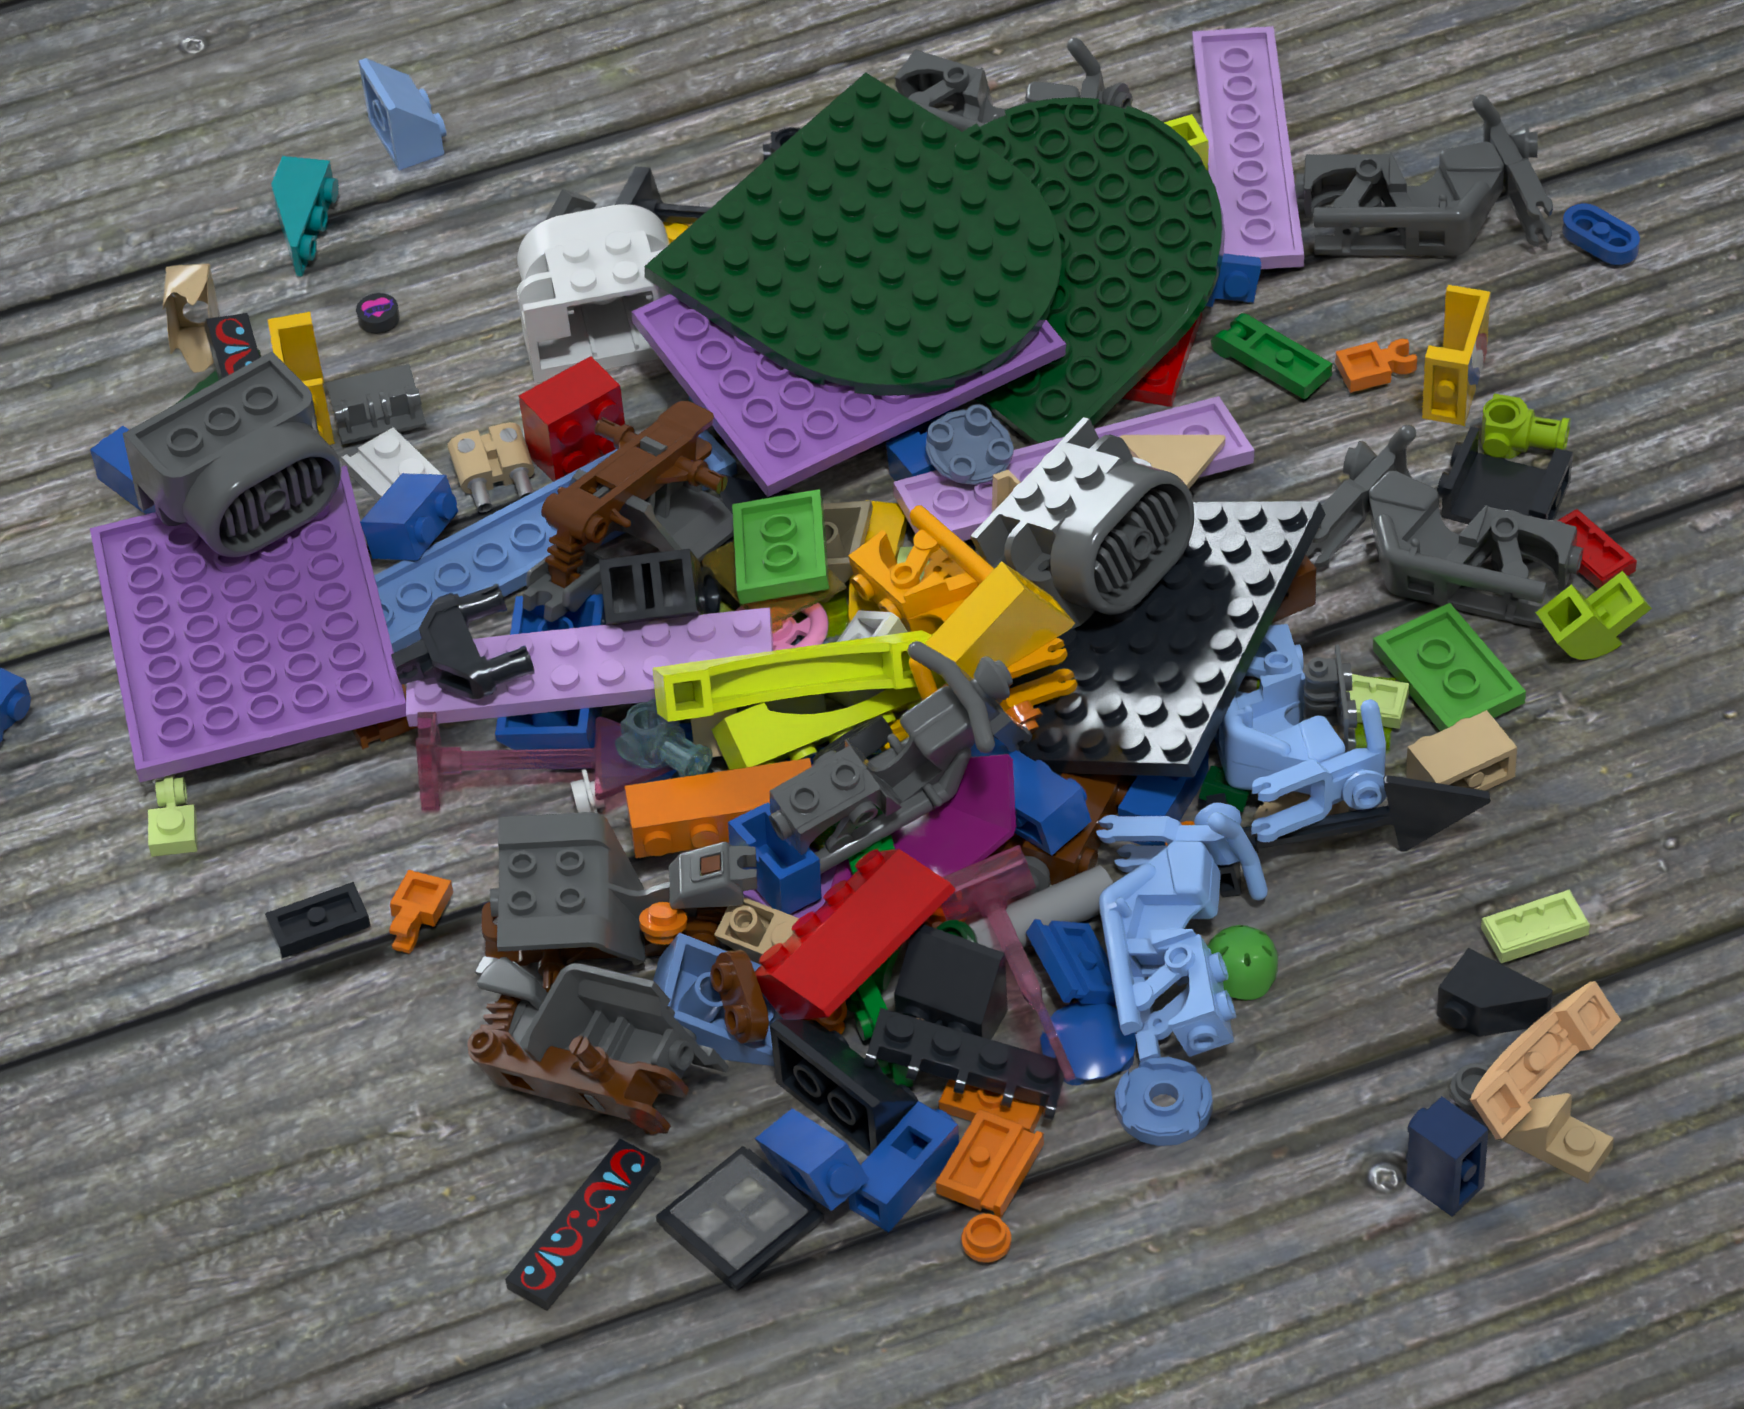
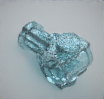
M654 698L648 702L638 703L628 710L626 718L621 721V736L615 740L616 749L625 760L633 762L641 768L665 767L668 765L678 771L680 777L705 774L712 762L713 756L712 750L707 746L695 745L685 738L684 729L679 726L680 720L668 722L657 714L656 700Z

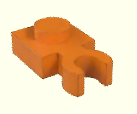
M1408 339L1395 340L1389 344L1388 348L1380 349L1378 343L1374 341L1335 351V364L1349 392L1352 393L1391 383L1392 372L1410 374L1416 371L1417 356L1416 354L1409 355Z

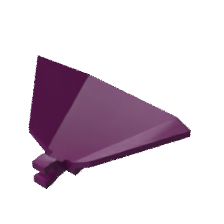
M1009 754L971 757L959 788L951 800L891 834L895 849H901L954 886L956 891L946 902L979 876L982 870L977 865L1015 833L1016 814L1013 759ZM848 859L837 865L831 887L840 881H848L853 876Z

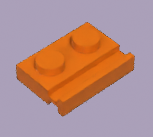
M979 1109L936 1180V1194L980 1211L982 1208L988 1209L1001 1219L1044 1145V1133L1036 1131L1035 1134L1024 1130V1125Z

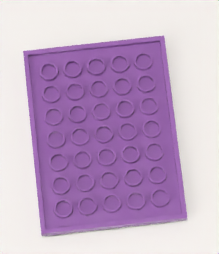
M671 294L632 311V323L693 402L713 413L714 422L712 426L767 497L1064 356L1066 352V343L1046 320L1037 334L1021 351L985 375L977 372L971 376L956 380L954 387L930 393L879 396L854 393L855 387L836 384L830 381H826L825 385H821L798 376L776 364Z
M347 465L341 467V479L337 491L321 513L303 526L246 556L226 557L213 551L188 523L168 526L159 519L156 512L90 528L139 782L406 716V700L402 685L392 663L391 654L394 652L363 529L360 524V517Z

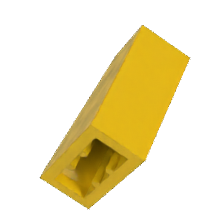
M1001 561L925 643L932 649L955 661L971 678H974V672L982 657L988 656L994 662L1001 660L1008 667L1070 630L1075 622L1050 594Z

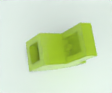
M1621 571L1588 598H1585L1571 584L1535 613L1557 644L1567 654L1576 659L1587 660L1603 656L1620 647L1622 642L1617 636L1652 608L1631 579Z

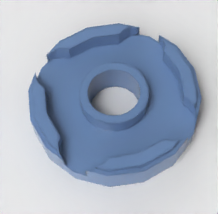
M1172 1057L1149 1058L1140 1062L1138 1068L1130 1073L1128 1070L1120 1078L1115 1091L1117 1119L1124 1130L1140 1142L1156 1146L1179 1145L1195 1138L1207 1126L1213 1111L1211 1085L1205 1077L1204 1080L1202 1075L1197 1073V1068L1189 1062ZM1165 1094L1176 1099V1102L1168 1107H1160L1151 1102L1154 1097Z

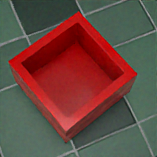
M592 356L518 396L525 441L531 460L553 482L616 449L612 441L596 435L594 430L596 423L602 417L620 426L625 424L621 387Z

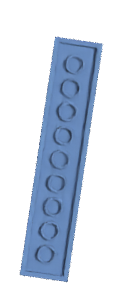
M707 430L702 432L698 437L712 445L711 455L704 460V462H707L708 468L728 476L737 474V465L733 457ZM618 449L579 469L589 472ZM577 470L428 547L417 561L403 560L374 575L393 652L395 653L421 639L419 627L434 600L440 596L457 593L459 597L497 583L503 597L526 586L527 571L550 554L547 552V548L554 544L549 542V538L557 534V529L549 526L546 523V519L541 515L543 503L550 494H558L557 490L559 487L567 488ZM702 485V491L709 489ZM611 532L604 539L601 545L613 540L614 538L626 532Z

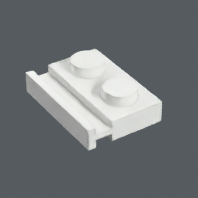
M394 427L358 447V453L349 457L346 454L342 457L343 466L347 465L349 475L377 502L402 473L441 474Z

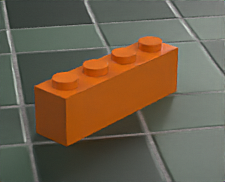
M810 758L625 786L635 858L662 856L668 853L694 850L720 842L729 843L728 822L767 802L770 804L769 791L812 767Z

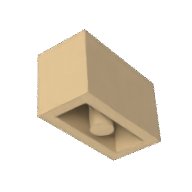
M1486 710L1471 718H1463L1453 726L1432 736H1424L1408 746L1406 777L1486 791L1515 777L1517 746Z

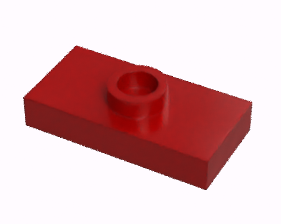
M1578 509L1557 520L1577 527V546L1583 548L1579 572L1598 589L1621 571L1627 576L1636 571L1637 560Z

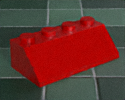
M874 849L868 852L856 863L855 867L858 871L848 881H840L831 887L823 896L826 902L816 912H809L798 919L791 928L794 933L783 944L778 943L772 946L760 957L759 962L761 966L755 971L761 992L783 1020L828 1018L956 891L954 886L901 849L886 851Z

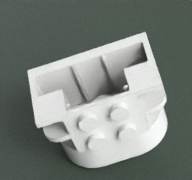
M620 204L564 214L541 222L524 237L517 255V263L522 279L517 288L524 341L535 383L546 381L590 356L604 369L660 359L632 323L633 310L669 294L646 279L644 274V266L670 244L664 224L653 212L636 205Z

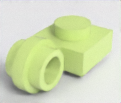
M175 774L165 776L164 779L156 780L155 787L158 806L166 808L148 809V846L151 857L197 852V814L194 804L185 805L187 804L185 778H176Z

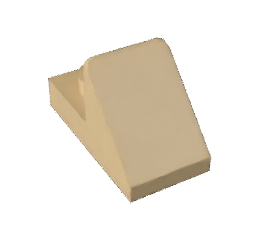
M1569 1093L1531 1099L1528 1103L1532 1110L1501 1140L1589 1183L1612 1151L1614 1138L1571 1117L1572 1095Z

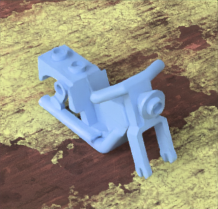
M1288 624L1271 625L1245 674V676L1259 678L1260 689L1250 693L1237 690L1214 736L1224 775L1230 787L1239 790H1252V794L1258 793V800L1263 802L1274 801L1292 791L1311 795L1310 799L1254 820L1251 835L1257 834V841L1260 842L1274 841L1280 836L1323 820L1332 809V805L1343 800L1351 808L1366 810L1377 807L1387 798L1383 783L1386 741L1378 703L1375 700L1369 699L1365 700L1361 705V716L1367 748L1354 749L1346 753L1344 743L1325 717L1314 716L1304 720L1305 675L1303 673V653L1300 644L1294 645Z
M1209 804L1196 815L1194 819L1195 825H1182L1180 821L1169 816L1107 815L1098 821L1101 827L1110 829L1096 831L1098 837L1104 843H1114L1116 841H1163L1168 844V846H1136L1134 844H1126L1117 850L1118 855L1129 859L1122 858L1114 860L1119 870L1130 873L1108 886L1099 896V909L1120 1029L1124 1036L1137 1032L1135 1036L1141 1062L1149 1058H1160L1158 1040L1168 1037L1172 1031L1189 1057L1234 1042L1230 1020L1236 1018V1013L1228 991H1224L1223 981L1228 980V972L1223 957L1219 952L1212 954L1200 934H1195L1193 929H1185V926L1191 919H1212L1217 915L1221 877L1217 865H1230L1240 861L1250 896L1257 901L1263 900L1267 896L1268 889L1259 856L1240 825L1242 821L1240 811L1229 804ZM1175 982L1178 986L1188 983L1185 990L1163 1009L1153 1012L1152 1005L1155 999Z

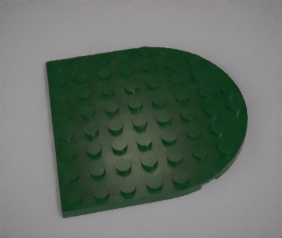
M865 72L644 266V274L646 279L776 364L798 376L821 385H825L826 381H830L836 384L855 387L854 393L900 396L930 393L954 387L956 380L971 376L977 372L985 375L1021 351L1037 334L1050 313V306L1059 288L1062 255L1057 224L1048 204L1038 189L1018 168L993 150Z
M1051 98L1004 110L1006 115L980 127L976 123L963 131V133L1012 163L1033 183L1052 212L1061 241L1062 260L1059 288L1056 291L1046 320L1066 343L1065 355L974 398L1033 445L1065 437L1083 417L1090 419L1094 426L1193 326L1204 310L1220 273L1225 241L1224 219L1218 193L1210 174L1203 165L1198 153L1179 133L1156 117L1131 106H1127L1124 109L1101 104L1100 99Z

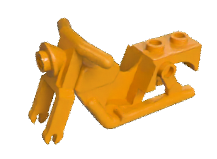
M917 505L911 510L909 517L911 523L919 531L913 538L914 546L905 562L897 564L887 533L884 530H881L849 554L848 557L855 575L851 582L864 600L872 599L878 605L881 612L894 613L899 617L908 632L923 630L931 635L938 630L995 568L922 505ZM923 570H924V576H923L922 580L920 581V578H919V577H920V575L922 574V572H923ZM1055 638L1008 666L1007 669L1012 679L1046 666L1057 665L1063 662L1068 654L1066 648L1060 649L1065 646L1063 640ZM910 657L909 666L923 701L939 689H937L931 670ZM1064 668L1058 669L1050 675L1010 688L1009 698L1003 700L1000 705L1007 711L1013 706L1029 700L1033 706L1059 696L1069 695L1075 691L1078 684L1076 679L1070 680L1075 677L1073 671Z

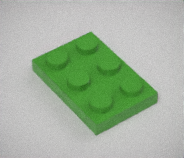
M820 489L732 504L736 586L740 604L764 602L775 598L810 594L815 591L830 589L824 506Z
M1451 603L1373 638V651L1399 682L1409 683L1410 696L1440 731L1453 726L1463 718H1471L1486 710L1495 718L1525 704V689Z

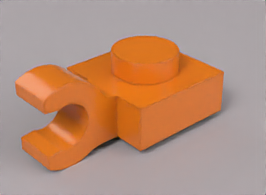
M412 870L407 871L390 902L391 915L395 916L391 923L389 932L390 934L397 935L392 944L393 950L410 954L417 943L421 924L435 927L453 894L451 880Z

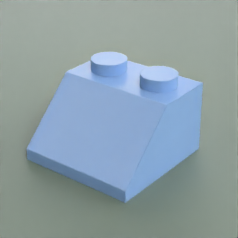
M367 58L359 60L369 122L398 170L444 155L442 137L447 135L446 128L440 114H433L431 112V104L426 91L423 88L418 90L410 76Z

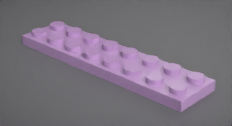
M1274 26L1192 31L1202 130L1209 141L1208 173L1215 184L1223 212L1225 229L1224 253L1260 257L1261 269L1304 267V250Z
M1219 396L1095 429L1099 439L1109 434L1117 437L1121 435H1224L1226 437L1225 446L1199 478L1254 463L1253 447ZM1064 437L1014 450L1012 460L1006 470H1009L1022 482L1041 462L1043 457L1050 453ZM936 470L894 481L893 495L915 534L919 530L911 523L909 515L914 507L922 505L964 541L971 539L970 535L992 513L993 480L977 485L957 483L942 476Z
M770 607L621 625H599L476 638L473 641L480 656H485L487 660L519 649L525 645L530 654L535 674H529L497 685V691H494L493 695L481 699H470L441 689L435 678L407 683L406 717L409 727L656 701L653 667L773 651Z

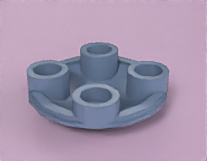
M972 405L967 410L963 409L947 413L928 427L926 452L931 464L942 476L957 483L977 485L993 480V475L1005 471L1012 460L1014 447L1008 430L996 418L992 417L991 411L983 405Z

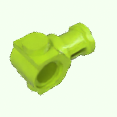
M1494 393L1493 398L1486 402L1483 407L1481 432L1483 454L1512 459L1521 452L1526 453L1529 447L1553 451L1556 448L1566 450L1571 418L1564 417L1562 420L1537 417L1535 416L1534 409H1529L1521 398Z

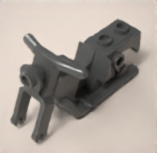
M1071 38L1067 43V49L1082 67L1086 76L1082 82L1081 95L1079 89L1073 85L1031 82L1027 86L1025 101L1019 104L1022 105L1051 98L1080 97L1100 99L1101 104L1126 109L1127 106L1132 107L1133 99L1132 95L1129 94L1127 84L1120 82L1105 88L1099 62L1079 38ZM915 49L895 76V85L900 94L962 132L976 123L980 127L1006 115L1004 110L1008 109L993 106L990 87L988 86L983 68H974ZM942 103L954 107L946 112L932 106Z
M1480 94L1473 98L1472 105L1483 120V142L1443 150L1439 155V168L1434 176L1422 185L1407 186L1392 152L1390 154H1305V173L1296 174V199H1304L1305 218H1312L1314 213V228L1335 227L1334 235H1315V256L1463 254L1474 241L1489 212L1503 191V186L1505 187L1508 200L1526 233L1528 243L1539 247L1537 233H1541L1543 239L1548 244L1551 241L1552 230L1545 222L1538 206H1542L1544 212L1550 216L1553 211V203L1544 191L1529 161V157H1537L1538 132H1529V124H1524L1508 135L1498 111L1485 95ZM1336 199L1333 207H1319L1325 202ZM1361 227H1396L1400 235H1360L1359 230Z
M1403 425L1390 438L1389 444L1378 456L1364 441H1359L1356 449L1348 448L1344 460L1343 473L1349 475V480H1345L1322 505L1326 515L1319 527L1320 530L1317 531L1306 553L1309 560L1314 557L1315 553H1322L1316 559L1315 567L1321 568L1329 564L1332 556L1361 526L1369 513L1386 588L1392 594L1439 606L1451 603L1457 610L1538 629L1544 628L1543 622L1535 613L1542 607L1529 605L1528 601L1543 604L1547 583L1528 579L1529 570L1523 563L1522 557L1541 563L1551 570L1558 580V590H1565L1570 573L1578 574L1583 557V548L1577 546L1576 526L1567 525L1557 520H1545L1523 515L1513 510L1487 508V505H1485L1460 534L1454 533L1445 526L1441 519L1437 490L1413 479L1407 468V446L1416 437L1414 426ZM1491 555V565L1494 570L1481 568L1482 564ZM1463 585L1467 587L1502 594L1501 598L1495 596L1460 589L1459 587Z
M912 642L908 647L909 656L941 675L949 686L940 688L902 715L900 724L909 735L905 740L900 742L896 735L889 734L887 740L890 748L867 760L862 751L846 739L844 749L839 752L829 751L823 754L814 762L812 767L770 790L771 815H769V821L777 836L781 840L788 838L794 848L802 855L807 852L809 845L816 837L840 821L833 834L826 840L825 847L815 852L816 856L820 859V872L822 874L951 800L959 788L970 761V749L974 743H976L977 749L982 753H989L995 747L993 735L1006 746L1009 752L1020 750L1017 743L1021 740L1029 743L1032 734L1027 727H1022L1000 705L1003 700L1009 698V686L1013 684L1011 674L1001 660L994 662L988 656L982 657L974 672V678H971L955 661L922 642ZM876 806H877L878 808L881 809V811L883 812V814H881V815H879L878 817L874 818V817L877 815V813H878V809L876 808Z

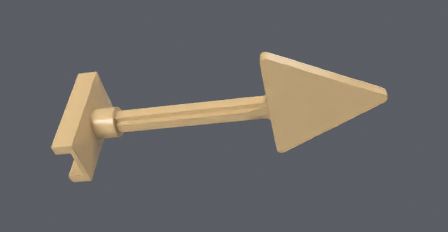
M1224 435L1120 436L1127 444L1133 457L1146 460L1154 468L1177 475L1184 481L1188 489H1190L1222 450L1226 440ZM1009 470L993 475L992 512L1021 483Z

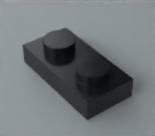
M354 882L265 913L267 925L282 958L371 927L369 915Z

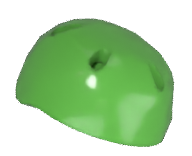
M1234 925L1222 929L1209 941L1208 948H1210L1212 954L1217 952L1221 955L1224 954L1222 957L1227 968L1228 980L1223 981L1224 991L1227 990L1230 997L1253 1000L1261 998L1268 992L1277 977L1278 953L1273 941L1266 933L1254 927Z

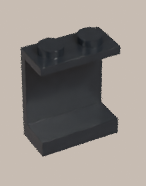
M1471 426L1464 442H1457L1454 446L1450 462L1452 467L1450 473L1443 472L1438 483L1437 492L1439 498L1442 499L1441 518L1469 525L1487 505V508L1513 510L1527 516L1555 520L1571 482L1573 452L1556 448L1546 470L1478 453L1479 428Z

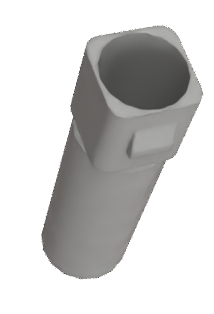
M1098 865L999 908L997 913L971 923L969 926L976 933L978 944L1004 953L1011 950L1018 951L1032 944L1026 931L1034 919H1040L1043 925H1049L1051 921L1081 923L1100 915L1099 896L1104 889L1113 884V881L1107 871Z

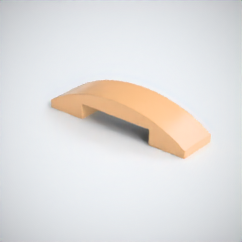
M1596 981L1589 982L1572 993L1531 1025L1498 1057L1477 1084L1470 1101L1496 1140L1503 1139L1532 1110L1528 1102L1577 1053L1592 1050L1621 1021Z

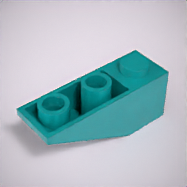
M282 156L271 186L277 215L296 276L302 277L308 261H312L315 258L317 237L320 231L324 232L326 229L328 209L331 203L337 201L339 182L337 178H333L330 160Z

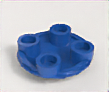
M1077 1002L1055 1011L1044 1024L1040 1037L1043 1055L1068 1062L1063 1082L1069 1085L1077 1086L1088 1080L1107 1078L1118 1071L1128 1070L1134 1062V1051L1137 1044L1135 1032L1124 1036L1120 1029L1117 1009L1106 1003L1094 1005Z

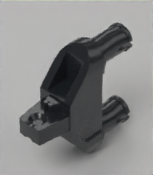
M497 583L459 597L457 593H449L434 600L419 627L421 639L391 654L392 663L401 685L435 678L441 689L466 698L481 699L493 695V692L497 691V685L529 674H535L530 654L525 645L519 649L487 660L485 656H480L468 629L469 623L507 611L502 592Z

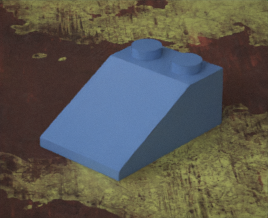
M679 932L660 956L653 979L669 997L670 1002L668 1006L675 1011L674 1018L681 1026L689 1029L696 1035L695 1041L698 1045L713 1048L723 1060L774 1066L770 1025L777 1019L783 1020L782 1017L763 995L769 1017L768 1033L762 1041L739 1043L734 1035H731L727 1030L725 1009L719 992L713 988L710 976L711 967L716 962L718 955L728 951ZM751 961L754 971H756L761 965Z

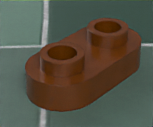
M743 950L722 952L712 965L710 976L713 988L719 992L725 1009L727 1030L731 1035H734L739 1043L762 1041L768 1033L769 1017L751 960Z

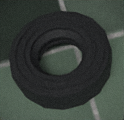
M882 716L874 717L834 740L819 751L812 760L815 762L820 756L829 751L839 752L844 749L846 739L860 749L867 758L888 743L887 737L889 734H893L892 729Z

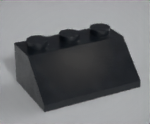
M777 1019L770 1025L776 1083L867 1156L877 1148L918 1102L911 1089L903 1084L897 1085L884 1075L877 1063L873 1068L863 1066L865 1058L851 1049L840 1033L835 1030L828 1031L816 1020Z

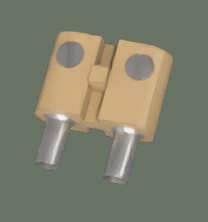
M512 422L490 426L488 434L480 435L478 430L457 435L449 441L447 447L461 489L465 493L473 494L479 512L483 513L491 510L492 503L488 490L494 489L493 483L502 481L504 486L515 483L520 499L533 493L529 478L534 474L535 468L518 424Z

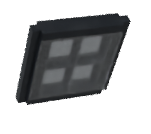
M744 1146L739 1148L656 1215V1221L663 1227L665 1232L729 1288L732 1287L736 1291L824 1220V1214L817 1209V1206L751 1149H746Z

